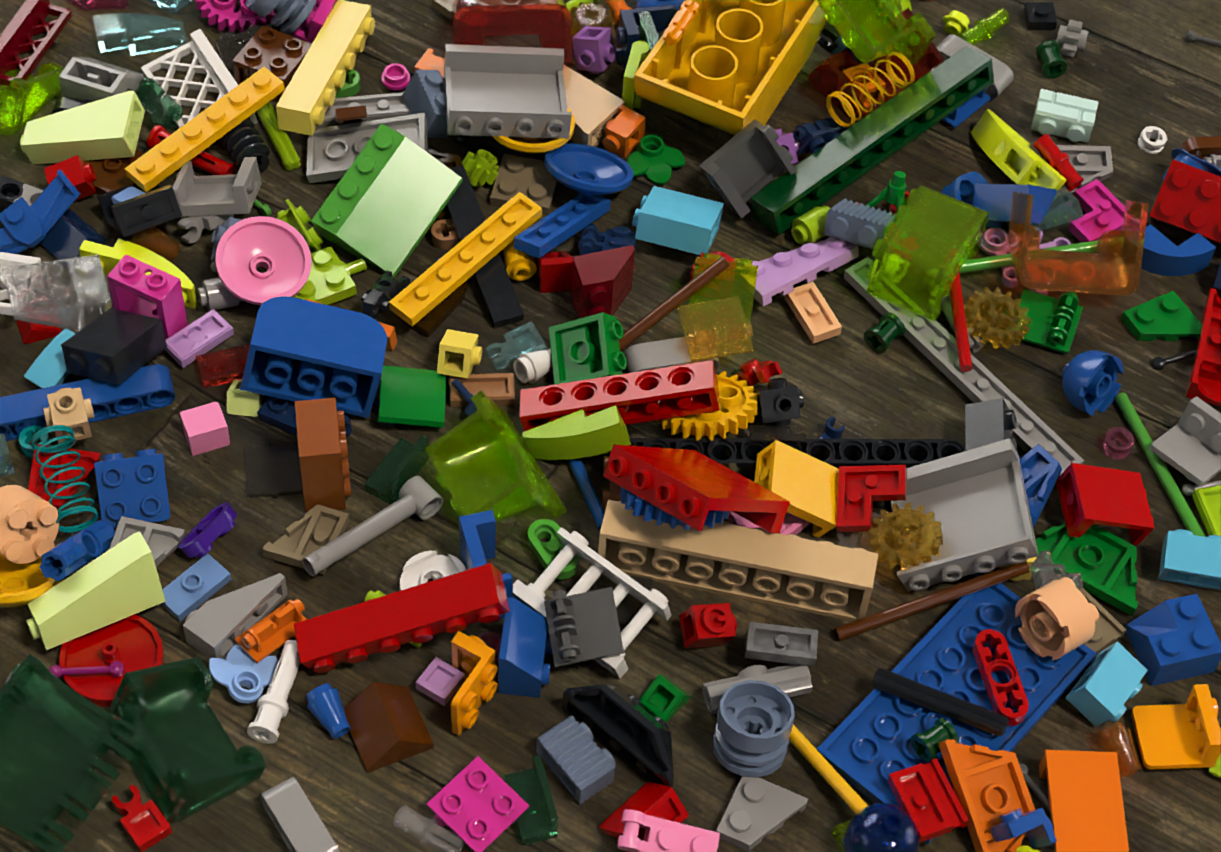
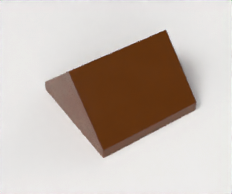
M372 682L344 708L347 721L351 726L349 733L367 773L434 748L433 741L407 686Z

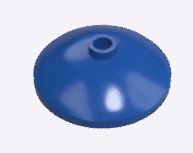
M567 143L545 154L544 164L551 176L577 194L589 196L615 194L628 188L632 183L633 170L630 165L617 155L601 148Z

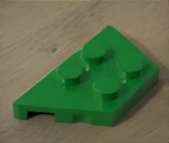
M1065 521L1061 526H1053L1043 531L1042 536L1035 539L1039 555L1037 556V565L1061 578H1070L1075 585L1079 583L1090 594L1131 616L1134 615L1138 607L1135 593L1137 585V571L1135 569L1137 561L1136 546L1095 524L1080 538L1068 536Z

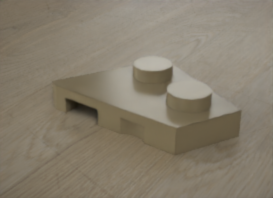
M317 504L305 513L303 519L295 521L285 529L286 534L273 544L270 542L266 543L262 549L263 556L305 569L302 564L304 557L325 546L345 532L350 521L349 513ZM327 568L319 573L325 575Z

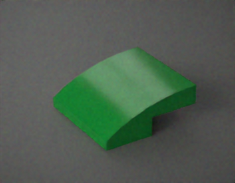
M383 365L380 378L378 422L443 428L446 375L438 374L437 370Z

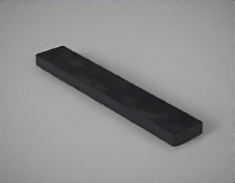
M463 165L450 168L462 177L463 181L445 205L459 242L485 221ZM498 253L473 274L494 328L522 321L524 318V313Z

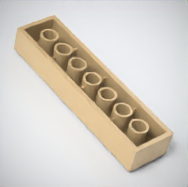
M608 500L599 535L598 554L628 576L849 621H856L864 618L873 589L879 553L869 552L863 548L838 546L828 541L818 542L803 539L793 534L770 533L762 528L738 526L728 521H723L722 524L714 523L713 528L704 525L702 531H698L691 526L689 530H686L681 525H677L676 528L672 529L667 523L658 526L656 520L644 521V515L634 516V510H626L625 504H622L620 501Z

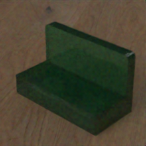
M421 435L415 444L400 438L366 481L365 491L389 504L396 502L399 499V492L402 486L409 479L416 476L429 460L428 438Z
M533 756L532 769L504 775V781L530 805L515 820L522 846L556 838L558 832V815L541 756Z

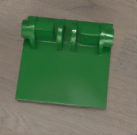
M1023 289L1008 336L1069 354L1083 307L1078 305L1079 299L1074 291L1068 290L1061 295L1059 300Z

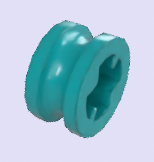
M33 425L21 431L18 439L24 456L33 459L34 449L29 442L33 435L43 429V427ZM46 433L36 439V442L40 439L39 445H43L50 440L49 434Z

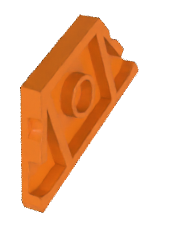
M952 739L939 742L938 744L956 796L969 820L967 828L975 851L1016 852L1017 848L1022 845L1026 832L1015 838L995 842L990 828L1002 823L1000 816L1019 808L1022 813L1035 810L1016 754L1004 750L993 751L988 747L980 745L969 746L955 743V740Z

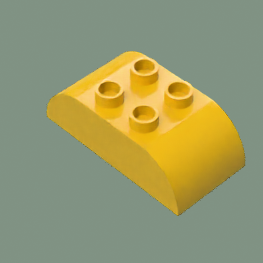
M695 0V2L699 3L700 9L694 15V19L685 33H683L679 42L670 46L661 36L634 74L636 94L643 99L733 135L743 130L754 119L765 126L812 53L834 0Z

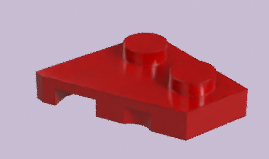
M76 449L65 450L80 453V459L76 463L63 468L44 467L43 475L48 479L57 471L73 466L84 468L85 473L81 478L72 482L61 484L49 482L47 485L48 491L54 494L65 485L84 482L95 469L94 462H99L100 453ZM34 450L28 490L48 502L51 496L47 495L44 491L46 481L40 476L39 470L42 465H39L35 460L37 451ZM39 452L38 457L44 463L50 457L61 452ZM65 454L54 458L46 465L70 463L77 458V455ZM68 470L56 475L51 480L72 479L80 475L82 470ZM81 485L68 487L57 493L56 496L74 495ZM53 497L52 506L58 510L71 498L58 499Z

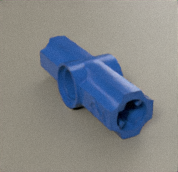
M98 520L41 555L42 563L39 568L45 578L50 577L57 582L83 565L98 558L104 551L110 548L115 534L114 528L111 524Z

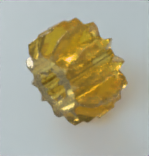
M591 1L590 4L586 5L580 2L578 7H571L568 19H566V28L570 40L585 26L611 28L612 33L614 31L615 22L613 21L611 10L605 9L603 3L594 5Z

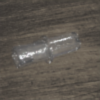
M403 805L397 812L393 826L419 839V844L423 846L429 844L441 852L462 851L465 842L457 835L439 826L437 819L432 818L430 820L406 805Z

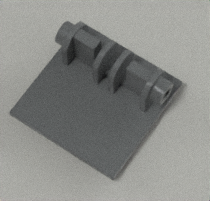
M612 587L569 596L566 595L565 590H557L552 593L550 600L544 601L555 667L624 654Z

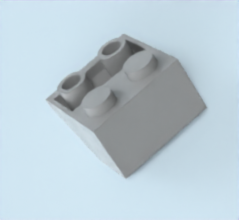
M72 57L59 75L63 97L94 101L127 91H136L144 80V74L85 57Z

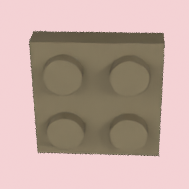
M503 154L498 170L499 175L495 180L490 196V205L502 207L517 193L521 192L542 207V215H549L559 182L551 176L545 167L544 161Z

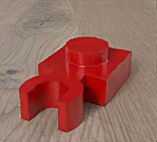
M754 358L740 365L741 371L735 375H738V381L746 380L748 386H753L758 382L760 384L770 381V377L780 375L783 372L777 361L771 362V360L758 362L757 358Z
M132 784L129 786L130 794L133 797L131 801L127 803L121 802L116 795L112 797L115 810L121 815H126L120 819L121 826L138 850L143 852L173 832L170 824L152 799L142 805L140 791Z

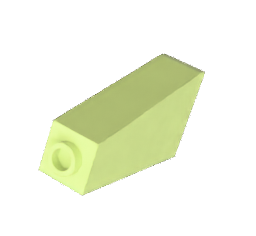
M135 91L120 93L28 121L24 134L20 138V146L32 164L58 163L76 155L83 161L134 157L145 109Z
M141 532L132 534L45 592L42 596L27 604L32 618L26 620L33 639L41 638L45 649L49 650L166 602L152 552Z

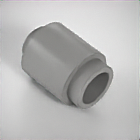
M220 278L202 281V287L197 288L199 303L201 307L206 306L209 312L213 309L220 310L239 306V302H243V300L237 298L226 289Z

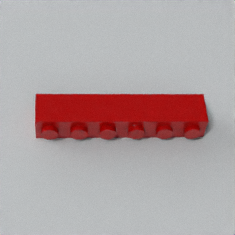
M488 563L294 623L300 663L313 672L325 673L335 669V665L344 662H362L370 654L395 652L400 649V645L406 643L430 641L433 639V635L442 632L456 633L466 629V625L478 621L481 623L496 621L500 618L501 614L508 613L510 610L502 573L492 563Z

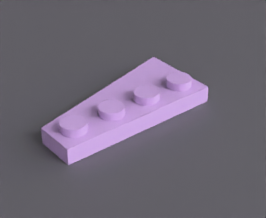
M830 236L828 239L816 243H807L802 245L801 248L789 252H780L773 257L761 261L749 262L746 266L736 269L735 277L764 307L772 302V296L778 293L785 296L793 291V285L801 281L809 283L817 279L818 272L822 270L830 272L859 257L858 246Z

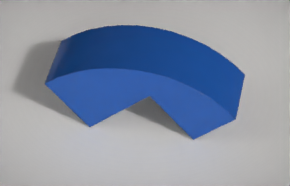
M1150 224L1129 239L1123 258L1132 265L1150 273L1164 276H1185L1207 268L1216 247L1199 233H1196L1177 247Z

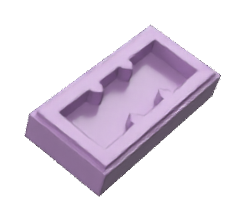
M213 309L166 339L167 348L164 350L184 368L233 336L234 330Z

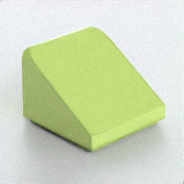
M233 380L227 391V413L257 417V412L261 408L264 395L240 390L242 380Z

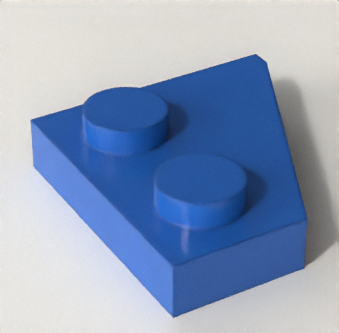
M1039 444L1020 458L1033 527L1062 471L1060 463Z

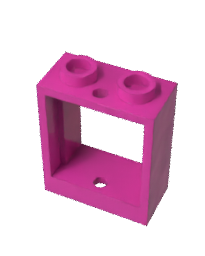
M126 254L107 275L114 309L161 319L165 340L188 326L179 278ZM138 295H139V296H142V297H144V298H146V299H148V300H150V301H152V302H155L156 305L153 304V303H151V302H149V301H147V300H144V299L138 297Z

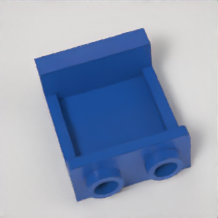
M493 510L459 517V551L466 570L487 564V559L496 558V520ZM511 573L502 574L507 598H513ZM501 614L499 619L504 618L505 614Z

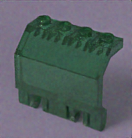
M31 654L13 669L11 678L0 691V824L43 852H62L66 845L47 831L51 830L64 840L70 842L74 834L63 824L57 823L56 819L65 810L76 820L85 822L89 814L72 803L71 799L88 810L93 811L112 786L107 779L93 770L96 769L115 781L120 775L114 766L105 763L101 759L110 749L120 758L130 761L135 754L126 746L116 741V739L138 751L147 739V736L120 717L111 715L76 693L54 676L39 659Z

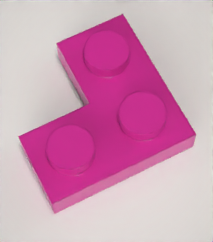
M1098 179L1074 191L1072 199L1087 214L1071 221L1068 230L1081 243L1109 239L1134 226L1136 217Z

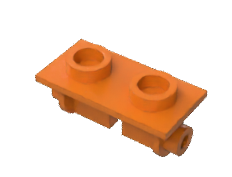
M299 599L294 601L288 600L255 625L245 630L234 641L256 663H259L284 645L287 640H291L296 636L294 623L307 620L301 613L305 610L303 603Z

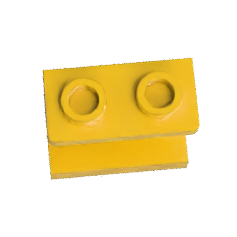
M775 440L757 454L755 483L789 500L790 504L787 512L813 523V536L819 538L835 528L837 521L838 468L778 440Z

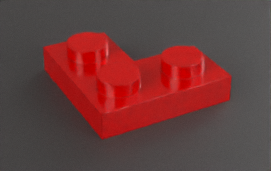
M906 465L839 466L836 521L838 532H871L873 501H906Z

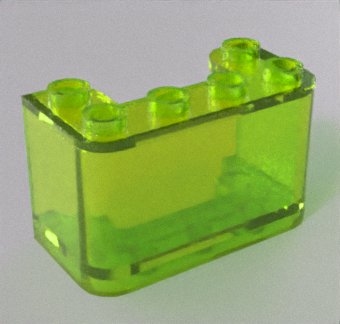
M920 185L918 189L913 188L908 196L906 206L903 204L900 206L895 223L890 221L884 233V240L879 238L874 246L872 256L876 257L875 262L871 263L866 274V279L870 280L866 293L935 322L942 309L940 307L943 297L945 295L948 296L952 282L966 259H974L978 253L990 212L924 185Z

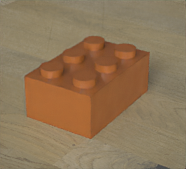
M336 397L295 401L299 460L306 513L317 504L339 511L346 510L345 497L352 495L344 410L337 411Z

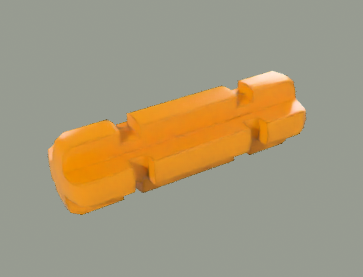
M695 0L683 2L680 11H677L662 35L663 40L668 45L673 46L679 42L683 33H685L694 19V15L699 11V3L695 2Z

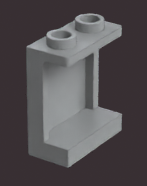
M244 157L238 173L229 175L195 176L191 161L184 164L180 172H177L173 185V190L182 213L181 217L249 214L262 184L257 158Z

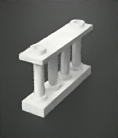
M562 527L557 531V534L565 547L535 583H529L526 586L517 579L513 584V598L547 618L544 605V597L546 595L544 592L571 559L578 555L591 566L569 591L568 596L587 592L600 575L604 574L617 584L613 590L616 608L628 593L644 604L621 632L624 651L655 612L667 621L671 617L667 604L669 601L661 592L654 588L651 591L647 590L589 548V542L576 531L570 534ZM625 653L594 659V661L618 679H621L628 670L626 661L623 658Z

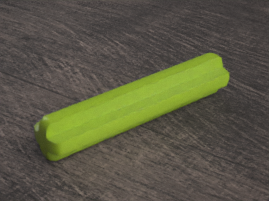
M268 102L257 110V114L285 169L288 171L298 169L301 165L300 158L286 131L278 129L277 113L272 104Z

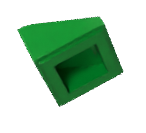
M658 674L639 701L653 715L660 717L667 723L689 701L691 696L668 677Z

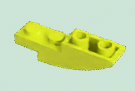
M990 109L984 112L970 132L987 156L1017 185H1034L1057 189V194L1067 181L1030 149V144Z
M119 238L114 247L84 240L81 244L79 252L83 269L95 274L108 275L125 254L179 278L185 307L196 308L197 299L194 284L180 269L164 257L147 248Z

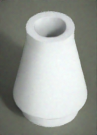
M551 349L520 354L513 363L517 378L522 383H535L553 369Z

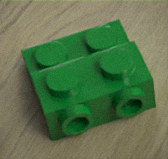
M602 312L549 327L555 384L622 374V370L626 369L627 360L619 347V339L623 337V327L616 320L615 316Z

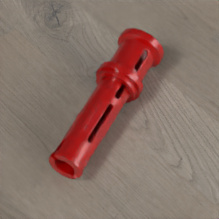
M156 125L147 138V149H152L170 136L171 133L166 132L165 127ZM202 151L190 160L193 166L212 175L235 174L236 166L234 164H230L205 151Z

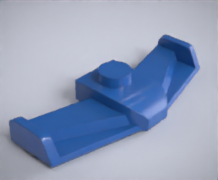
M61 169L57 171L58 175L31 206L23 197H20L0 213V220L5 226L0 229V252L18 254L28 248L35 247L45 239L46 234L80 195L79 191Z

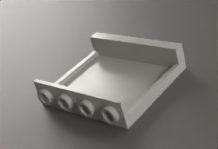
M445 44L444 80L448 135L569 139L572 114L567 111L563 77L564 49Z
M1010 438L907 468L906 501H891L902 569L897 571V576L908 592L924 590L931 585L946 581H957L964 576L978 572H990L996 567L1011 563H1022L1029 558L1039 556L1020 459Z

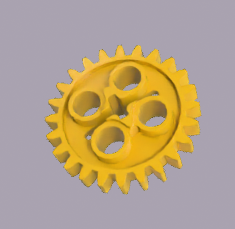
M723 371L716 375L719 387L720 411L656 420V423H662L663 430L671 428L672 435L683 432L684 439L690 435H695L696 441H699L702 436H707L710 441H713L714 435H719L725 439L726 432L737 435L738 428L747 429L748 423H754V416L757 415L758 410L757 393H754L753 386H748L746 380L738 381V375L727 377V371Z

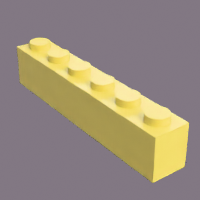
M337 0L276 105L278 129L313 136L318 125H322L325 112L329 106L334 104L338 88L344 86L347 70L354 68L358 53L363 52L368 35H372L374 32L375 19L371 16V5Z

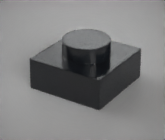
M1053 2L1025 3L1024 15L1027 30L1056 29L1057 18Z

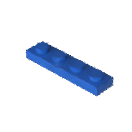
M579 194L515 236L514 248L525 252L531 257L540 258L610 211L611 200L602 196Z

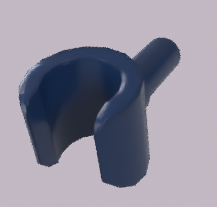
M458 378L455 379L451 384L469 402L464 412L473 419L480 421L487 411L486 404L474 397L472 393L470 394Z
M836 417L828 418L823 433L818 439H841L845 425L835 429L833 426Z

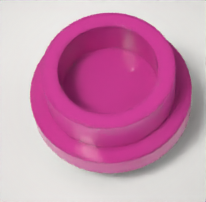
M393 63L385 67L381 75V82L389 90H402L410 83V73L402 64Z

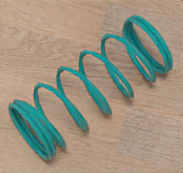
M65 425L45 427L36 432L31 438L32 448L37 451L35 460L39 465H42L39 472L42 479L46 481L44 491L47 495L51 496L48 501L51 505L53 497L58 499L74 498L86 493L90 488V485L85 482H75L61 487L54 494H51L47 489L49 482L58 484L68 483L81 478L85 473L84 468L73 466L57 471L48 479L43 475L44 467L63 468L76 463L80 459V453L65 451L76 443L73 430ZM67 431L70 433V436H58L50 439L42 446L35 444L36 439L49 432ZM68 438L57 445L44 447L53 441ZM39 452H61L50 457L44 463L38 457ZM65 454L77 455V458L70 463L46 465L54 458ZM68 470H82L80 475L72 479L51 480L56 475ZM75 485L86 486V489L78 494L56 496L57 493ZM83 497L62 505L58 509L59 514L56 524L67 515L84 511L93 512L94 516L80 525L68 527L59 525L58 531L76 532L94 523L98 518L97 510L92 507L94 500ZM84 500L91 501L89 506L79 505L61 511L72 503Z

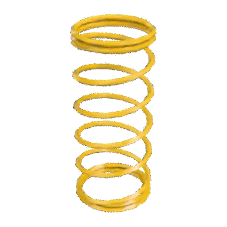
M891 52L887 55L886 60H879L875 68H867L864 75L856 76L852 84H844L841 91L831 93L826 101L831 117L840 126L845 128L851 127L855 121H860L861 119L860 108L867 113H871L873 111L872 101L878 105H883L884 94L889 97L896 95L895 85L900 89H906L915 80L914 69L910 61L901 53ZM891 56H897L905 63L910 72V82H907L902 69L890 61ZM886 62L888 75L877 68L880 63ZM891 64L900 71L905 82L894 73ZM874 70L876 82L866 76L868 71ZM877 71L888 78L894 89L893 94L887 93L882 88L877 77ZM863 78L865 91L854 84L857 79ZM865 78L878 88L882 96L881 102H877L871 96L867 89ZM852 86L854 99L843 92L845 87ZM854 87L865 94L871 105L870 110L864 109L859 103ZM844 96L848 97L856 106L859 112L858 118H855L854 109ZM832 97H837L841 100L845 112L851 118L849 124L844 123L835 114L831 105Z

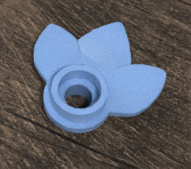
M236 643L229 650L226 659L210 658L209 671L216 682L227 687L233 699L241 703H252L260 698L263 688L270 685L278 660L276 656H267L259 663H256Z

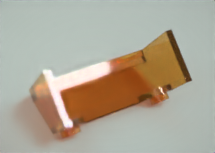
M1013 192L1008 242L1017 281L1023 287L1035 290L1121 296L1132 294L1138 288L1140 282L1149 203L1126 200L1123 230H1108L1104 232L1098 239L1096 253L1039 249V232L1034 226L1030 225L1033 195Z

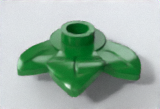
M646 135L638 143L637 151L629 155L627 163L633 170V177L645 174L651 183L665 185L671 178L672 168L684 166L685 159L678 149L667 147L659 136Z

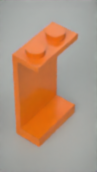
M1045 750L1039 764L1040 779H1047L1051 822L1057 842L1054 843V851L1129 852L1117 752Z

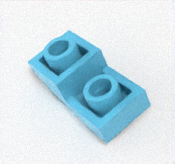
M67 328L60 332L37 357L24 377L40 388L62 384L69 373L67 372L61 344L75 335V333Z

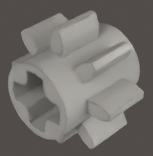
M1069 19L1067 26L1060 25L1056 41L1062 47L1061 55L1074 57L1076 51H1084L1088 31L1082 30L1083 22Z

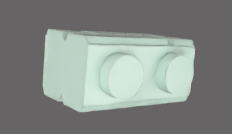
M1041 89L1031 130L1040 132L1043 135H1055L1068 138L1074 142L1088 143L1095 121L1098 101Z

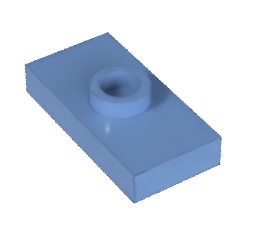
M207 553L162 589L166 602L160 605L180 622L232 580L231 573Z

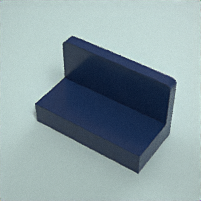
M68 208L40 244L68 268L74 269L81 258L79 248L84 240L105 245L107 239Z

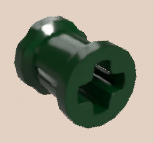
M1054 40L1042 42L1036 48V57L1043 65L1041 69L1043 76L1049 79L1060 77L1067 71L1068 67L1066 60L1061 58L1060 44Z
M889 312L880 318V323L877 326L869 328L864 333V340L873 351L884 353L894 338L901 337L905 333V326L898 316Z
M941 717L935 721L934 726L929 730L912 735L911 744L919 758L926 763H930L932 759H935V755L941 752L939 742L952 739L955 740V743H959V739L952 724Z

